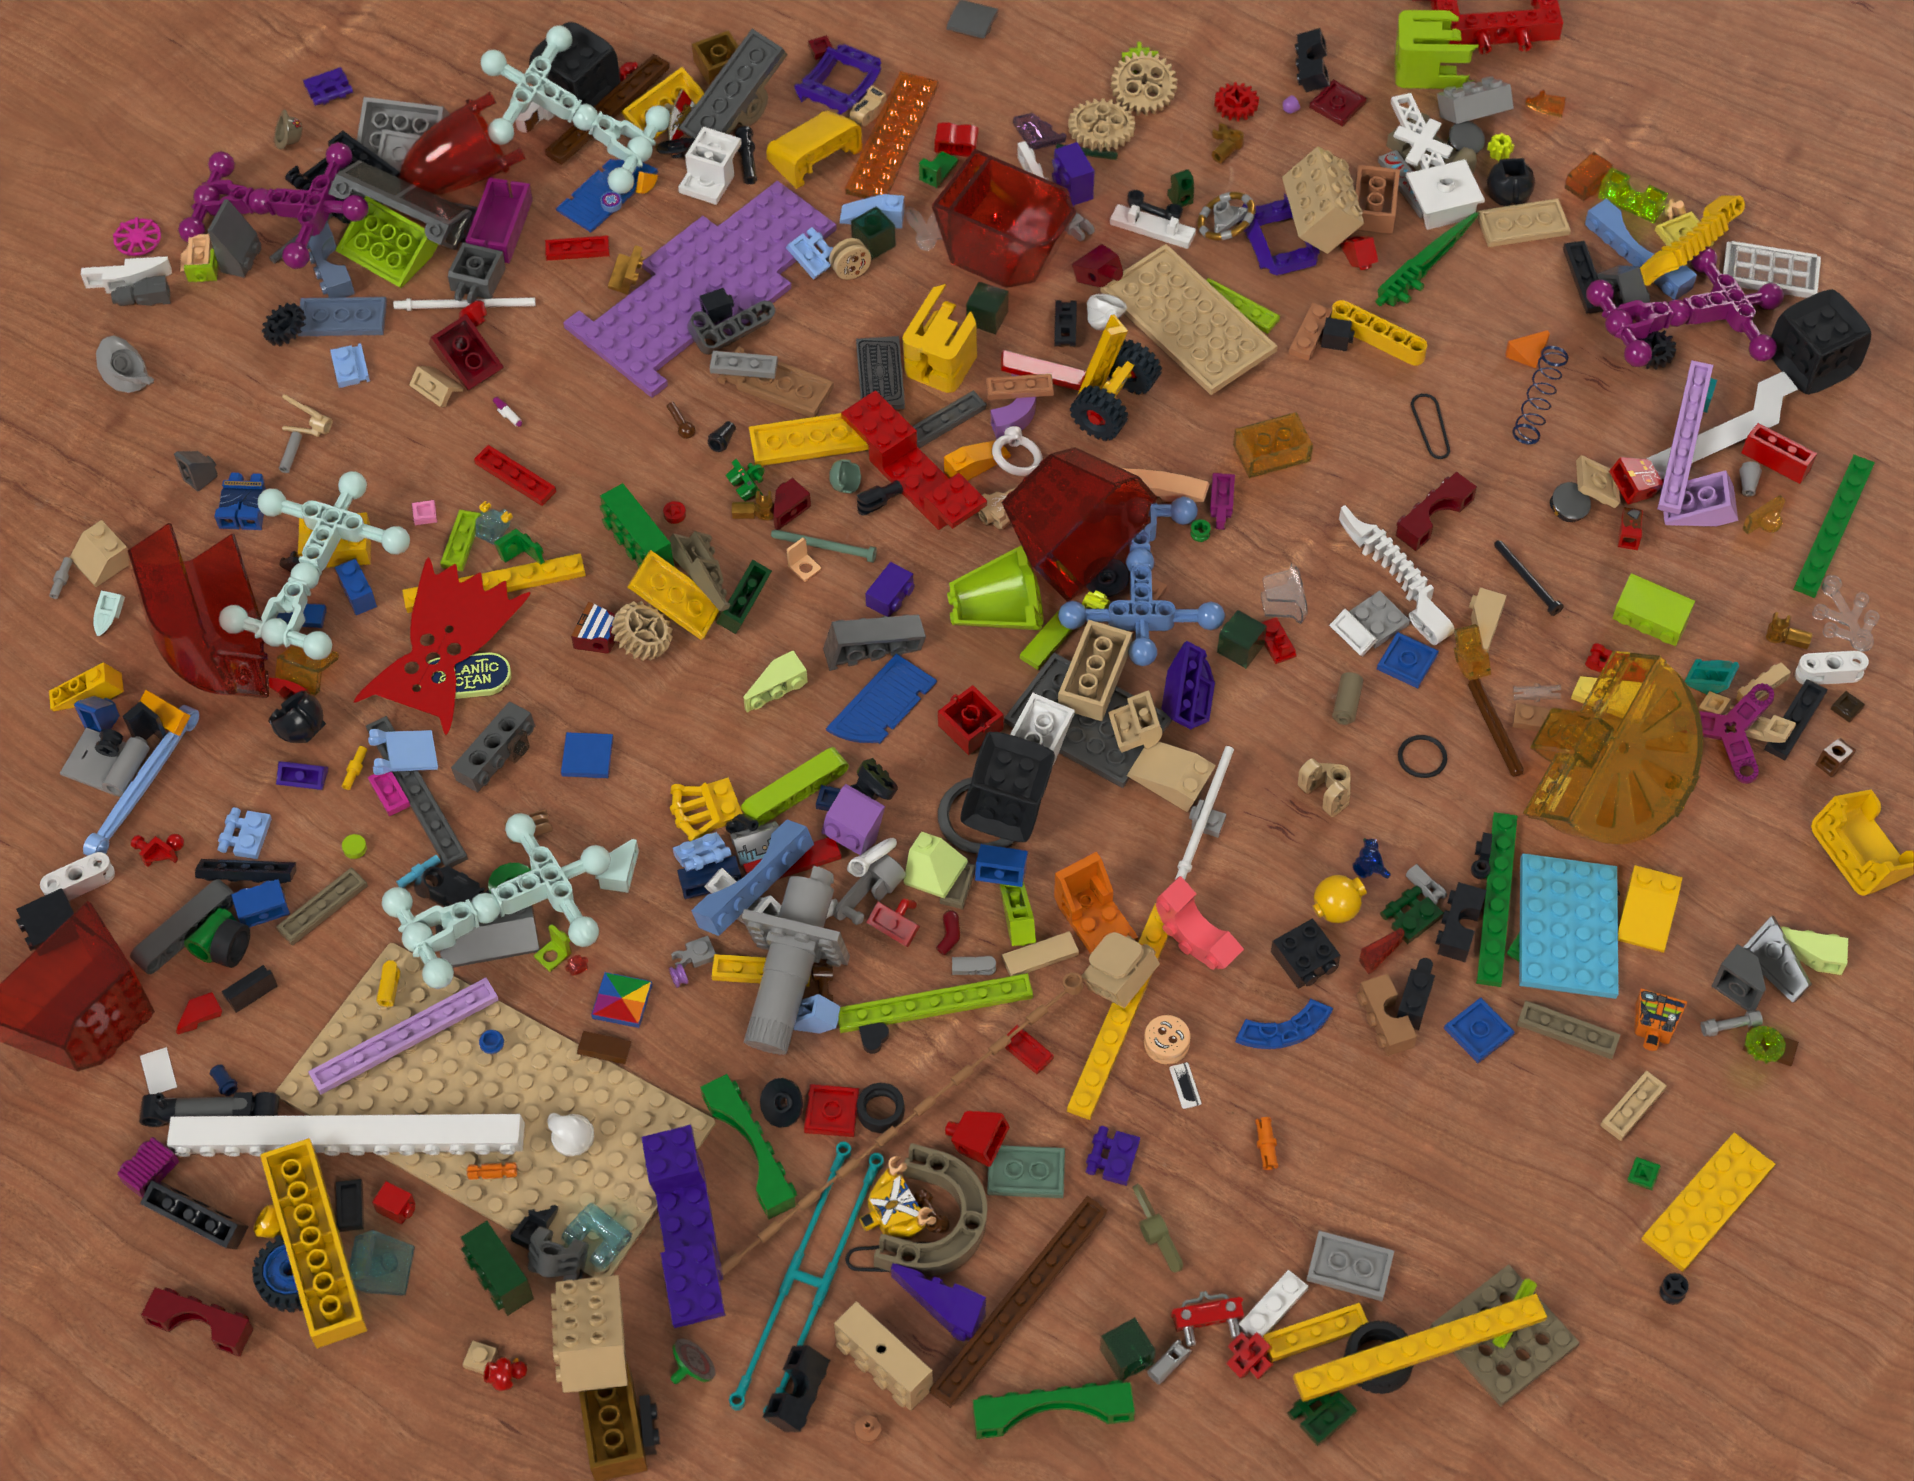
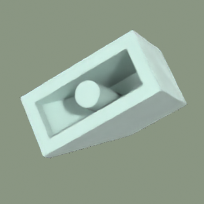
M631 839L609 853L611 862L608 870L603 874L595 875V878L599 880L600 889L629 893L639 853L637 840Z

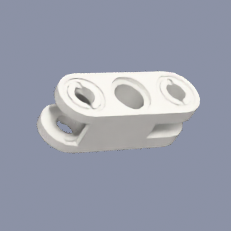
M1860 651L1808 653L1800 658L1795 670V678L1801 684H1804L1806 679L1818 685L1854 683L1862 679L1869 660ZM1853 659H1858L1861 663L1859 664L1853 661Z
M96 852L45 875L41 879L40 888L44 895L62 888L68 901L112 881L115 876V870L106 854Z

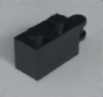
M1429 958L1420 959L1417 969L1411 968L1397 1014V1018L1408 1015L1413 1028L1416 1030L1420 1029L1435 975L1431 974L1433 962Z

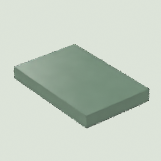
M1001 1145L991 1167H988L987 1195L1063 1198L1065 1148Z

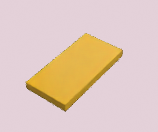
M652 550L647 553L627 588L700 640L705 637L719 613L717 607L692 579Z

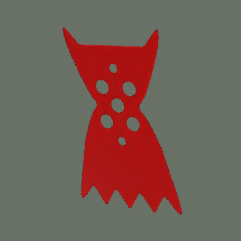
M428 557L422 569L412 610L410 626L412 651L397 659L369 682L356 696L354 703L372 695L389 699L439 717L444 734L447 735L451 728L455 706L456 674L454 666L485 645L523 605L531 593L527 592L509 600L506 581L484 591L481 572L460 583L457 564H453L436 575L432 562ZM452 626L453 631L447 633L445 632V627ZM424 634H431L435 640L432 645L424 646L420 642L421 637ZM452 643H458L461 646V652L457 655H450L447 652V647ZM432 652L440 655V661L434 665L426 662V656ZM409 662H416L419 665V670L414 674H408L404 669L405 665ZM442 671L446 674L445 681L439 684L434 683L431 679L433 673ZM415 684H419L421 690L415 692L412 690V687Z

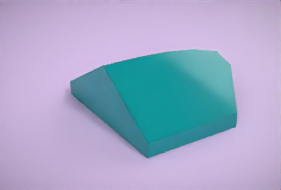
M1696 659L1684 683L1706 695L1709 691L1717 694L1729 688L1739 668V663L1726 660L1702 661L1701 659Z

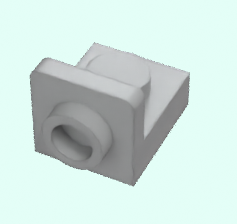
M1200 799L1198 805L1193 806L1189 819L1192 820V830L1195 828L1205 800ZM1211 810L1203 833L1219 838L1226 814Z

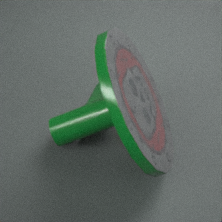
M678 1339L674 1343L673 1354L678 1365V1370L670 1377L674 1384H679L687 1374L702 1382H709L714 1378L715 1367L708 1355L698 1345L686 1339Z

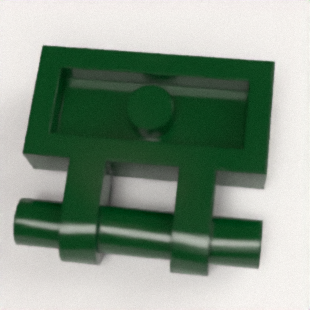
M1417 885L1412 889H1406L1402 892L1399 899L1395 902H1389L1386 905V909L1380 912L1384 920L1391 916L1396 920L1392 923L1391 928L1407 944L1443 918L1444 912L1428 897L1422 901L1416 898L1422 893V890ZM1408 904L1411 909L1404 914L1401 908Z
M1338 1391L1332 1397L1329 1394H1325L1305 1402L1299 1398L1293 1403L1294 1407L1287 1414L1293 1421L1300 1415L1304 1416L1305 1420L1300 1423V1428L1319 1446L1356 1414L1357 1409ZM1317 1400L1321 1401L1323 1405L1316 1411L1310 1408Z

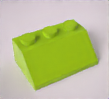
M1631 573L1616 605L1612 619L1623 625L1635 628L1643 634L1658 638L1664 643L1676 646L1688 624L1695 601Z

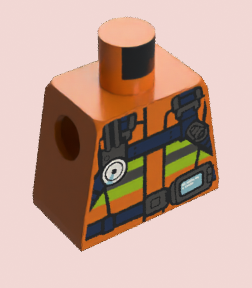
M1645 989L1640 990L1636 1000L1634 1033L1645 1038L1643 1043L1645 1049L1656 1051L1658 1050L1659 1042L1669 1044L1685 1010L1687 1001Z

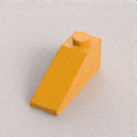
M996 440L963 446L944 456V473L949 479L960 473L969 481L996 466L997 463L992 455V447ZM1002 446L1001 454L1006 460L1011 457V454Z

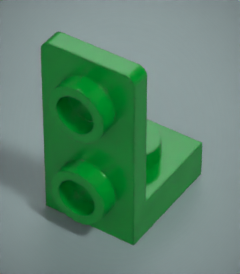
M943 151L933 161L923 158L919 162V180L938 188L956 166L958 158Z
M518 529L512 530L494 542L501 560L505 563L522 552L527 553L540 565L545 562L542 557L544 551L538 542L534 543L526 533L523 534Z

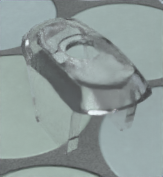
M1291 562L1289 570L1263 577L1265 591L1261 592V601L1266 617L1294 618L1299 624H1302L1308 614L1307 601L1300 571Z

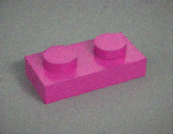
M392 771L382 775L373 774L368 777L372 788L389 817L410 807L409 800Z

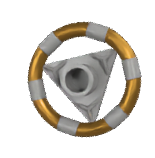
M1228 192L1215 197L1203 207L1199 214L1197 223L1199 232L1205 238L1214 241H1224L1239 235L1250 226L1256 212L1254 200L1248 194L1241 192ZM1241 200L1248 208L1231 206L1228 201ZM1212 209H1214L1215 233L1205 226L1206 218ZM1243 219V221L1237 227H1235L1232 230H1228Z

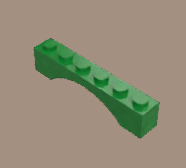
M725 1074L700 1086L702 1098L712 1117L735 1128L753 1148L759 1164L756 1186L757 1200L768 1220L796 1207L795 1197L798 1196L792 1182H786L784 1167L780 1161L775 1162L772 1156L775 1154L769 1141L764 1142L761 1136L763 1130L757 1120L753 1122L750 1116L752 1110L746 1100L742 1102L739 1096L741 1091L735 1080L731 1082L729 1076Z
M1114 1380L1109 1382L1108 1385L1098 1386L1096 1383H1088L1083 1385L1082 1388L1072 1389L1070 1386H1062L1055 1391L1047 1392L1044 1389L1032 1390L1029 1394L1019 1395L1018 1392H1010L1004 1394L1003 1397L980 1396L977 1400H973L976 1439L1002 1437L1023 1419L1050 1410L1083 1412L1100 1419L1106 1424L1134 1421L1135 1409L1131 1383Z

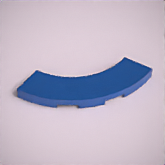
M1310 998L1308 1004L1298 1014L1283 1023H1259L1245 1019L1235 1043L1258 1049H1278L1293 1046L1308 1039L1322 1028L1332 1014L1333 1008Z

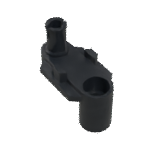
M431 866L414 883V890L418 896L429 898L443 907L458 902H466L465 900L467 899L471 902L475 896L481 893L491 894L489 890L483 892L485 888H480V884L469 878L468 875L460 873L449 866L442 868ZM426 880H430L433 887L427 884Z

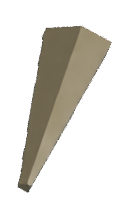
M696 531L690 537L673 533L669 538L673 558L719 611L727 610L731 605L726 602L727 591L722 589L721 586L724 580L719 562L713 557L715 548L710 546L712 537Z

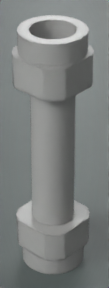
M1759 1010L1747 1011L1745 1016L1721 1021H1716L1714 1018L1701 1022V1031L1704 1036H1715L1722 1030L1746 1025L1748 1028L1750 1026L1757 1027L1763 1024V1018Z

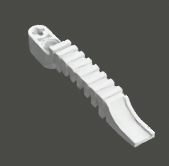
M1346 505L1341 507L1339 521L1359 548L1364 546L1362 553L1367 556L1375 551L1372 557L1375 562L1384 557L1381 565L1386 568L1392 564L1389 570L1392 575L1399 572L1396 580L1398 583L1404 581L1402 589L1405 592L1409 590L1406 598L1409 601L1414 599L1417 602L1416 609L1409 613V619L1413 626L1433 645L1439 644L1454 634L1455 628L1452 622L1431 601L1434 587L1431 584L1427 586L1428 579L1425 576H1420L1421 571L1418 568H1413L1414 563L1411 560H1406L1407 555L1404 552L1400 553V547L1397 544L1393 545V540L1390 537H1386V532L1383 529L1380 530L1377 525L1361 522L1351 513Z

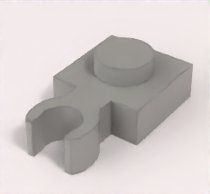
M705 936L686 943L685 951H675L671 954L672 960L682 959V961L675 963L676 968L677 964L681 963L684 968L691 962L694 968L714 961V954L716 953L709 937Z

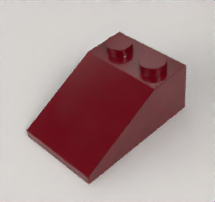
M467 314L430 337L429 345L468 391L504 368Z

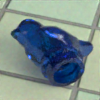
M1364 838V847L1361 848L1359 857L1356 858L1352 865L1353 870L1361 878L1371 876L1373 873L1389 878L1391 873L1384 867L1378 842L1375 839Z

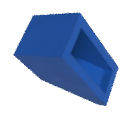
M92 696L76 701L74 704L85 729L89 728L100 732L102 729H111L120 717L116 704L108 698L102 699Z

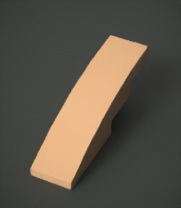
M1120 468L1114 487L1116 491H1137L1141 497L1160 496L1163 502H1173L1176 498L1183 496L1192 499L1194 502H1204L1209 483L1204 480L1169 472Z

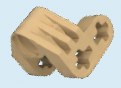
M1312 758L1301 767L1298 776V786L1306 794H1309L1325 782L1328 789L1324 794L1322 808L1328 815L1334 817L1349 805L1350 770L1345 765L1318 763ZM1338 777H1339V778H1342V779H1344V780L1338 781V780H1336L1335 778H1338Z

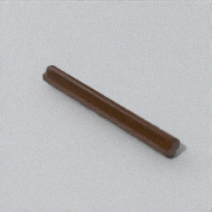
M1479 678L1469 680L1468 687L1510 774L1513 777L1523 774L1524 768Z

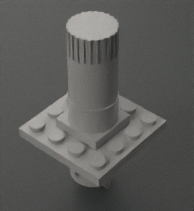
M813 866L810 878L799 876L789 878L778 917L744 909L742 920L754 943L757 944V947L768 950L763 968V976L744 1038V1043L752 1048L768 1053L786 1055L813 963H819L820 959L827 960L826 963L832 966L840 967L841 964L848 966L850 955L841 933L824 928L834 889L831 887V883L834 884V875L823 868Z

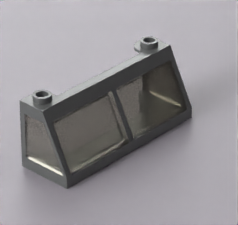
M360 160L336 174L328 193L343 200L351 195H359L364 198L368 196L427 223L425 227L426 237L437 244L453 250H457L472 215V211Z

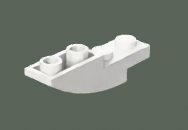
M168 257L125 259L124 266L81 268V276L85 287H104L107 294L115 291L117 287L132 286L134 288L133 284L146 277L163 275L167 277L172 274Z

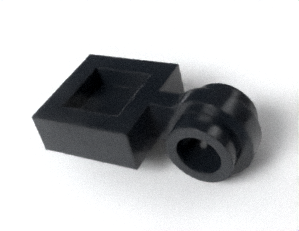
M1483 832L1481 841H1476L1474 855H1479L1477 861L1473 862L1471 873L1477 879H1484L1490 874L1489 858L1493 836L1491 833Z

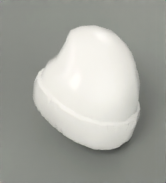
M1109 294L1092 295L1087 301L1088 323L1094 329L1103 331L1110 315L1114 314L1119 319L1126 312L1127 306L1122 300Z
M552 1113L549 1115L548 1128L552 1131L551 1141L559 1153L565 1156H577L583 1154L592 1146L594 1129L586 1117L577 1114L560 1116L557 1113Z

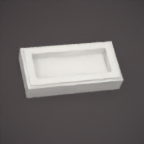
M1346 609L1329 625L1362 657L1378 641Z

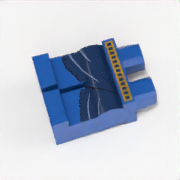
M231 473L228 480H223L219 508L215 511L214 517L219 529H239L241 526L242 530H262L264 514L258 508V497L266 490L263 475L253 473L250 481H244L242 474ZM225 519H232L233 522L227 523ZM247 520H254L255 523L250 524Z

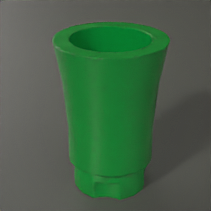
M218 908L196 932L184 941L185 947L196 958L206 963H211L210 947L215 932L225 920L232 919L237 921V919L228 910Z

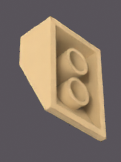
M1158 741L1149 749L1143 748L1127 776L1188 812L1216 765L1194 752Z

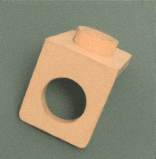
M804 537L787 548L788 567L804 582L821 571V567L807 554L806 539ZM803 564H810L813 567L808 573L801 572L799 568Z

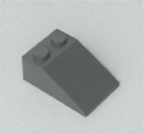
M224 199L208 229L209 237L220 271L245 278L248 270H251L256 255L261 251V242L257 232L229 200Z

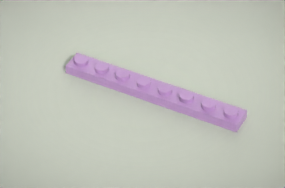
M1691 360L1657 510L1680 515L1713 369L1711 364Z
M484 978L308 1071L318 1092L322 1095L499 1001L498 996L487 978Z

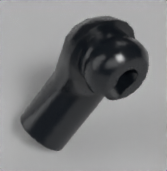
M739 814L732 821L726 823V830L730 834L743 831L746 828L750 831H755L759 823L746 814Z

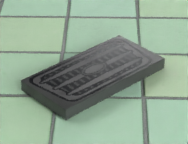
M899 336L856 339L861 399L876 390L895 410L905 409Z

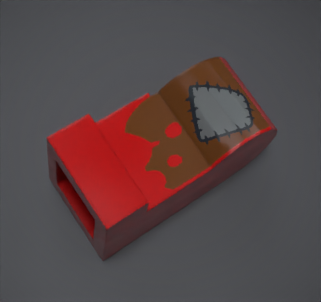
M1623 508L1621 526L1619 527V548L1638 550L1642 538L1643 510ZM1623 538H1633L1635 541L1628 543Z

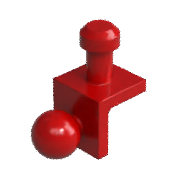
M179 834L169 835L166 843L156 836L149 843L145 842L144 837L141 835H136L131 840V847L141 850L139 853L140 857L147 867L153 861L167 859L176 863L178 858L175 851L181 850L184 846V839Z

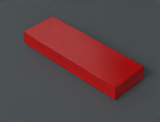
M606 235L545 240L546 261L610 256L609 237Z

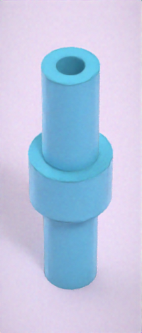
M434 855L421 865L418 863L411 868V872L396 881L397 885L401 888L406 887L416 880L427 868L441 863V860L437 855Z

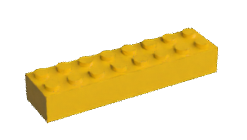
M308 1138L260 1154L310 1336L316 1349L366 1332L367 1327L311 1139Z

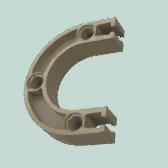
M911 1143L909 1158H906L904 1162L907 1164V1169L903 1172V1176L931 1183L947 1190L957 1201L961 1217L955 1229L948 1236L933 1243H914L881 1234L879 1249H876L874 1254V1267L891 1271V1266L894 1263L919 1271L925 1278L936 1277L959 1268L977 1251L986 1229L987 1200L980 1180L964 1162L948 1153ZM913 1159L926 1163V1165L910 1162H913ZM940 1165L943 1169L938 1171L932 1169V1167ZM968 1224H976L978 1228L969 1229L966 1226ZM884 1249H886L888 1251L896 1253L897 1256H889L880 1253H883ZM905 1256H912L914 1257V1260L911 1262H906L902 1258Z

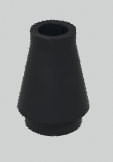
M726 421L708 436V446L715 452L726 450L733 433L736 431V426L732 422Z

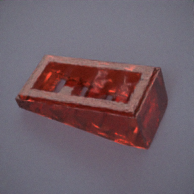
M1402 928L1361 949L1359 962L1368 974L1373 972L1402 943L1405 933Z

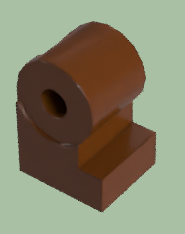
M1839 738L1822 751L1815 765L1830 777H1833L1853 757L1856 749L1847 744L1842 738Z

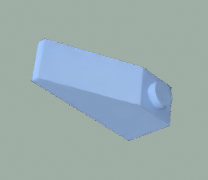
M881 194L843 204L840 224L902 228L905 213L904 196Z

